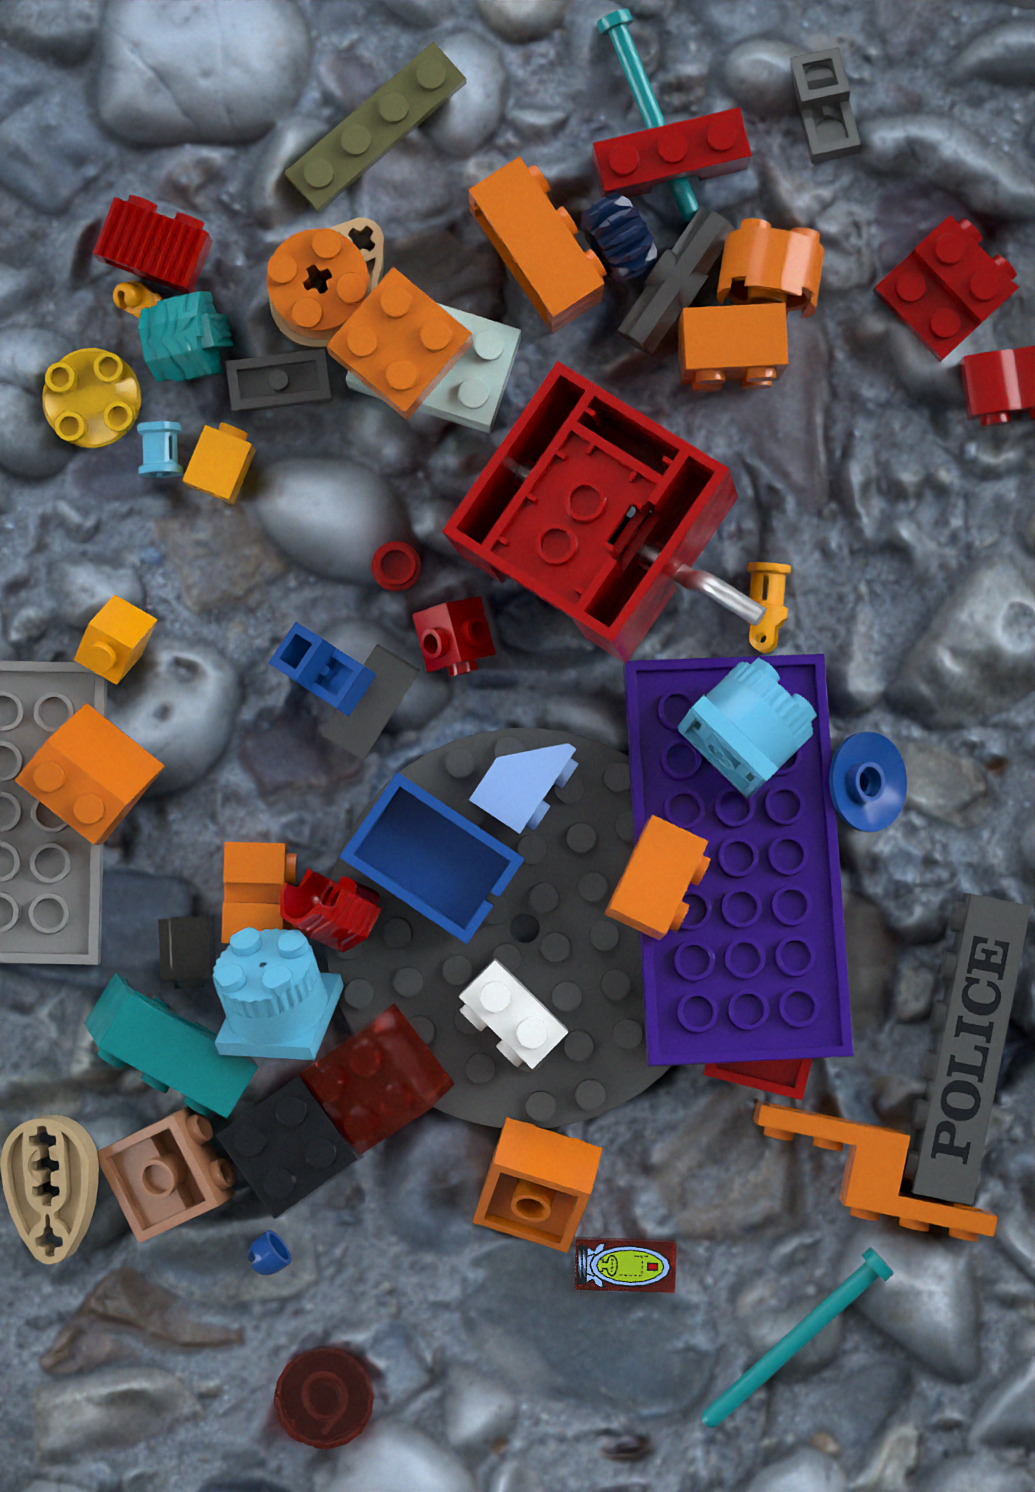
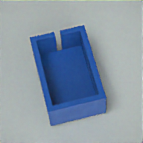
M398 772L339 856L349 865L466 944H468L493 907V904L485 899L489 892L499 897L525 860L524 857Z

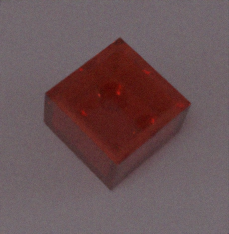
M395 1003L325 1050L299 1073L359 1156L431 1109L455 1085Z

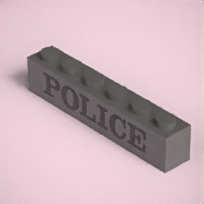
M970 893L963 894L962 902H954L949 930L956 932L953 950H946L941 962L940 980L946 981L943 1001L936 1000L931 1013L930 1029L937 1032L933 1050L926 1049L922 1060L920 1078L927 1080L923 1100L916 1099L913 1106L911 1129H916L917 1134L914 1149L908 1148L902 1178L908 1179L906 1187L912 1193L970 1205L974 1203L1031 910L1030 905Z

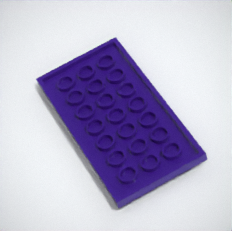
M824 654L628 661L626 664L624 663L623 675L634 848L646 822L654 815L709 841L703 855L710 858L709 865L699 885L695 886L689 883L682 901L689 904V908L677 933L668 929L667 934L661 940H658L639 931L647 1066L700 1065L854 1056L836 809L832 802L829 788L832 752ZM757 658H760L776 670L780 677L777 683L791 696L798 694L806 699L817 716L811 721L813 728L812 736L751 798H746L678 731V726L689 710L703 696L711 692L739 663L747 662L751 665Z

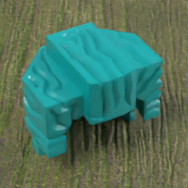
M198 291L157 301V305L150 308L141 309L138 326L145 363L157 382L167 380L187 382L224 374L222 364L219 363V349L233 346V341L230 339L232 333L229 332L230 325L227 323V314H216L215 307L212 304L213 297L211 292Z

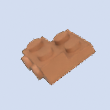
M189 1106L173 1112L97 1151L99 1165L138 1243L218 1207L236 1195L232 1188L235 1184V1173L232 1166L226 1159L217 1158L209 1142L213 1137L209 1120L200 1113L195 1114L194 1110Z

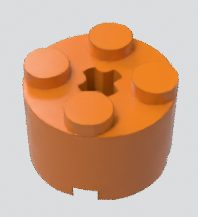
M743 219L740 229L732 231L725 239L716 294L717 300L723 304L725 298L733 301V305L785 303L786 320L788 319L789 311L802 310L801 319L814 315L817 308L825 250L819 244L820 233L803 227L793 228L791 231L771 228L769 222L761 219Z
M331 228L308 229L290 236L281 243L267 263V290L279 318L290 330L306 337L331 340L371 293V281L361 252L348 238ZM320 276L322 280H327L328 290L325 293L319 294L316 288L310 289L313 278Z

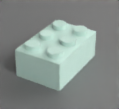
M437 303L472 333L473 344L419 406L417 411L491 434L521 341V330ZM348 371L345 380L349 389L381 399Z

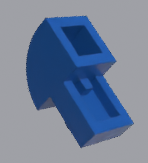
M297 622L294 623L268 662L348 717L377 675Z

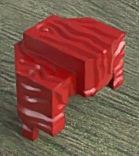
M309 868L298 887L284 883L280 891V916L290 922L293 928L300 930L301 933L342 953L355 948L356 945L368 938L382 908L377 905L380 899L379 893L370 887L344 876H341L340 882H337Z

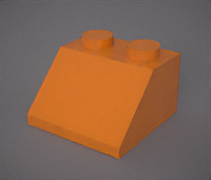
M85 703L46 740L14 781L93 845H103L166 766L91 705Z
M506 1117L472 1223L568 1253L590 1198L603 1148L586 1143L578 1138H570L539 1128L528 1122H521Z

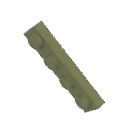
M433 41L284 172L286 178L319 214L467 83L466 77Z

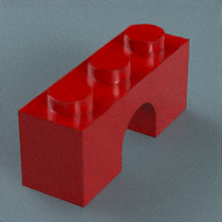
M740 107L594 142L591 154L601 198L604 196L607 198L614 193H618L626 198H632L651 193L652 188L658 184L680 177L695 175L701 181L746 170L752 157Z

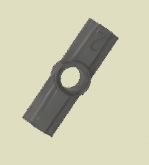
M701 206L672 250L667 249L649 274L643 285L645 290L637 302L630 308L621 322L617 333L638 350L652 356L681 314L682 309L690 308L709 279L707 274L724 251L726 236L736 229L713 210H708Z

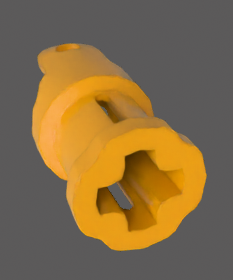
M748 562L746 571L751 573L749 598L766 608L764 616L756 626L747 621L750 624L749 642L759 652L770 653L777 646L779 629L788 619V608L784 606L785 579L787 575L791 574V566L779 563ZM767 581H768V593H767V599H766ZM766 636L765 642L761 643L762 637Z

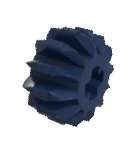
M614 193L607 198L604 196L591 204L592 207L582 212L580 227L585 234L584 239L601 261L608 277L623 283L630 278L632 280L645 273V269L655 264L657 249L653 244L654 238L647 229V223L641 218L638 209L633 207L630 199Z

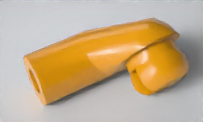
M135 280L121 282L113 291V301L116 306L139 319L141 309L157 305V301L164 299L154 290Z

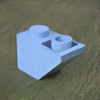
M566 743L497 757L469 800L519 834L525 826L534 831L550 808V805L544 802L543 799L553 783L562 789L579 763L571 759L576 748Z

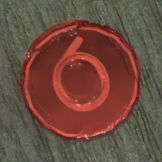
M322 1345L303 1350L287 1362L277 1380L274 1406L279 1423L291 1438L308 1446H314V1448L328 1450L346 1445L362 1433L372 1415L375 1391L371 1375L359 1358L342 1348Z

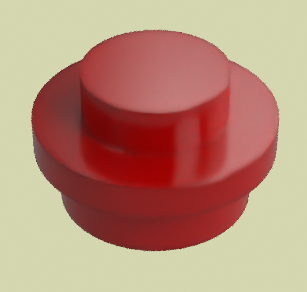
M392 541L382 545L375 552L371 562V570L376 582L384 589L395 592L404 591L413 586L418 580L421 573V560L416 550L409 544Z

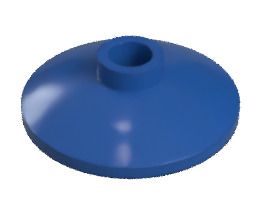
M869 731L849 736L838 747L832 759L829 773L830 794L837 813L846 824L861 832L881 831L896 820L903 808L907 793L905 765L896 746L879 733Z

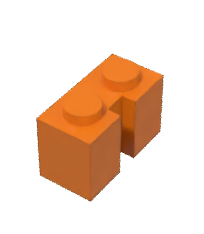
M652 815L641 832L626 869L604 914L658 940H661L667 934L668 929L677 933L689 908V904L682 901L689 883L698 886L709 865L710 858L703 855L709 841Z
M224 842L223 882L225 883L221 943H230L232 935L247 927L255 928L259 932L264 929L272 930L274 928L279 930L287 929L288 931L295 929L290 922L280 916V891L284 883H297L298 855L289 853V843Z

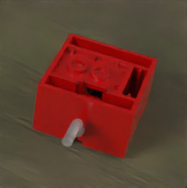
M559 361L551 369L442 530V533L462 558L502 584L508 576L573 619L586 639L625 664L676 591L674 582L690 591L704 593L754 626L760 622L766 612L765 607L716 576L703 570H693L691 568L738 499L730 469ZM633 506L636 512L630 518L627 516V513Z

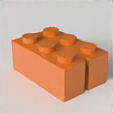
M518 156L468 189L470 212L550 333L553 334L601 303L605 284L603 276L607 273L594 251L588 249L583 252L577 243L575 234L578 233V229L566 209L561 206L555 210L547 195L550 187L539 168L535 164L527 168L521 157Z

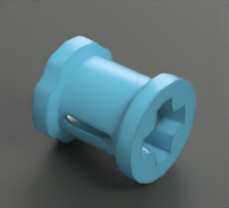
M170 421L137 424V432L142 435L143 465L138 468L139 476L167 478L183 475V466L178 464L177 435L182 433L181 424Z

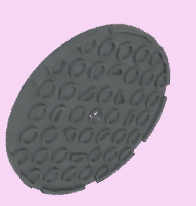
M509 728L477 733L454 740L428 752L409 764L399 773L524 857L525 860L499 897L489 892L485 899L491 902L493 907L468 944H466L339 858L390 781L370 800L353 824L341 847L331 879L340 882L341 876H344L375 890L380 895L377 905L382 910L368 938L356 945L355 948L342 953L325 945L329 973H339L344 984L338 1000L339 1005L362 1047L387 1075L419 1100L449 1115L490 1127L503 1128L506 1117L521 1122H528L542 1129L570 1125L599 1116L643 1092L671 1066H647L639 930L604 914L634 850L629 757L608 745L572 733L539 728ZM566 743L576 748L571 759L579 763L562 789L553 783L543 799L544 802L550 805V808L534 831L525 826L519 834L469 800L497 757ZM528 913L538 920L540 931L534 940L520 942L512 936L510 925L517 915ZM494 958L502 963L568 1029V1033L533 1069L524 1061L516 1067L496 1047L502 1039L488 1025L480 1031L460 1012V1009L465 1005L459 998L460 993Z

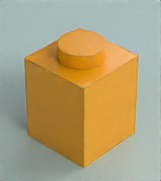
M223 422L220 423L218 430L205 425L182 481L190 488L234 505L256 452L254 446L246 442L249 434Z
M114 594L88 623L73 660L117 685L142 656L158 619Z

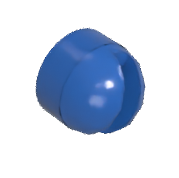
M267 1230L249 1246L248 1260L253 1262L252 1268L255 1272L261 1275L275 1274L292 1262L287 1246L272 1230Z

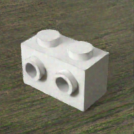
M496 958L459 995V998L465 1003L460 1012L480 1031L488 1025L502 1039L496 1047L516 1067L524 1061L533 1069L568 1033L567 1027Z

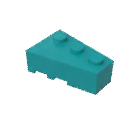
M115 972L84 1022L95 1044L100 1048L97 1055L117 1068L124 1069L128 1063L143 1072L140 1078L160 1092L167 1093L171 1087L184 1094L186 1097L183 1102L206 1117H209L212 1111L228 1118L259 1067L254 1059L250 1056L219 1055L215 1045L218 1034L200 1023H193L168 1009L169 1004L161 999L154 997L152 1000L129 987L127 984L129 980Z

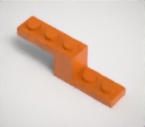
M757 1100L753 1120L757 1125L764 1126L763 1135L793 1141L794 1133L813 1136L812 1145L835 1151H842L843 1143L850 1144L839 1200L843 1205L851 1207L850 1215L872 1221H879L881 1213L900 1217V1226L919 1231H929L930 1224L949 1227V1236L972 1242H978L979 1234L994 1237L998 1217L990 1210L899 1191L910 1141V1135L905 1131Z

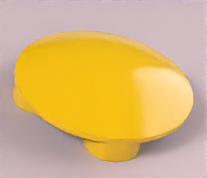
M98 348L80 349L64 356L47 369L42 394L43 409L47 421L60 438L80 447H104L121 439L134 425L141 407V389L132 368L118 355Z

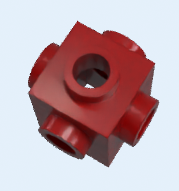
M481 596L446 602L412 614L427 673L448 669L450 677L467 674L479 670L478 660L496 655Z

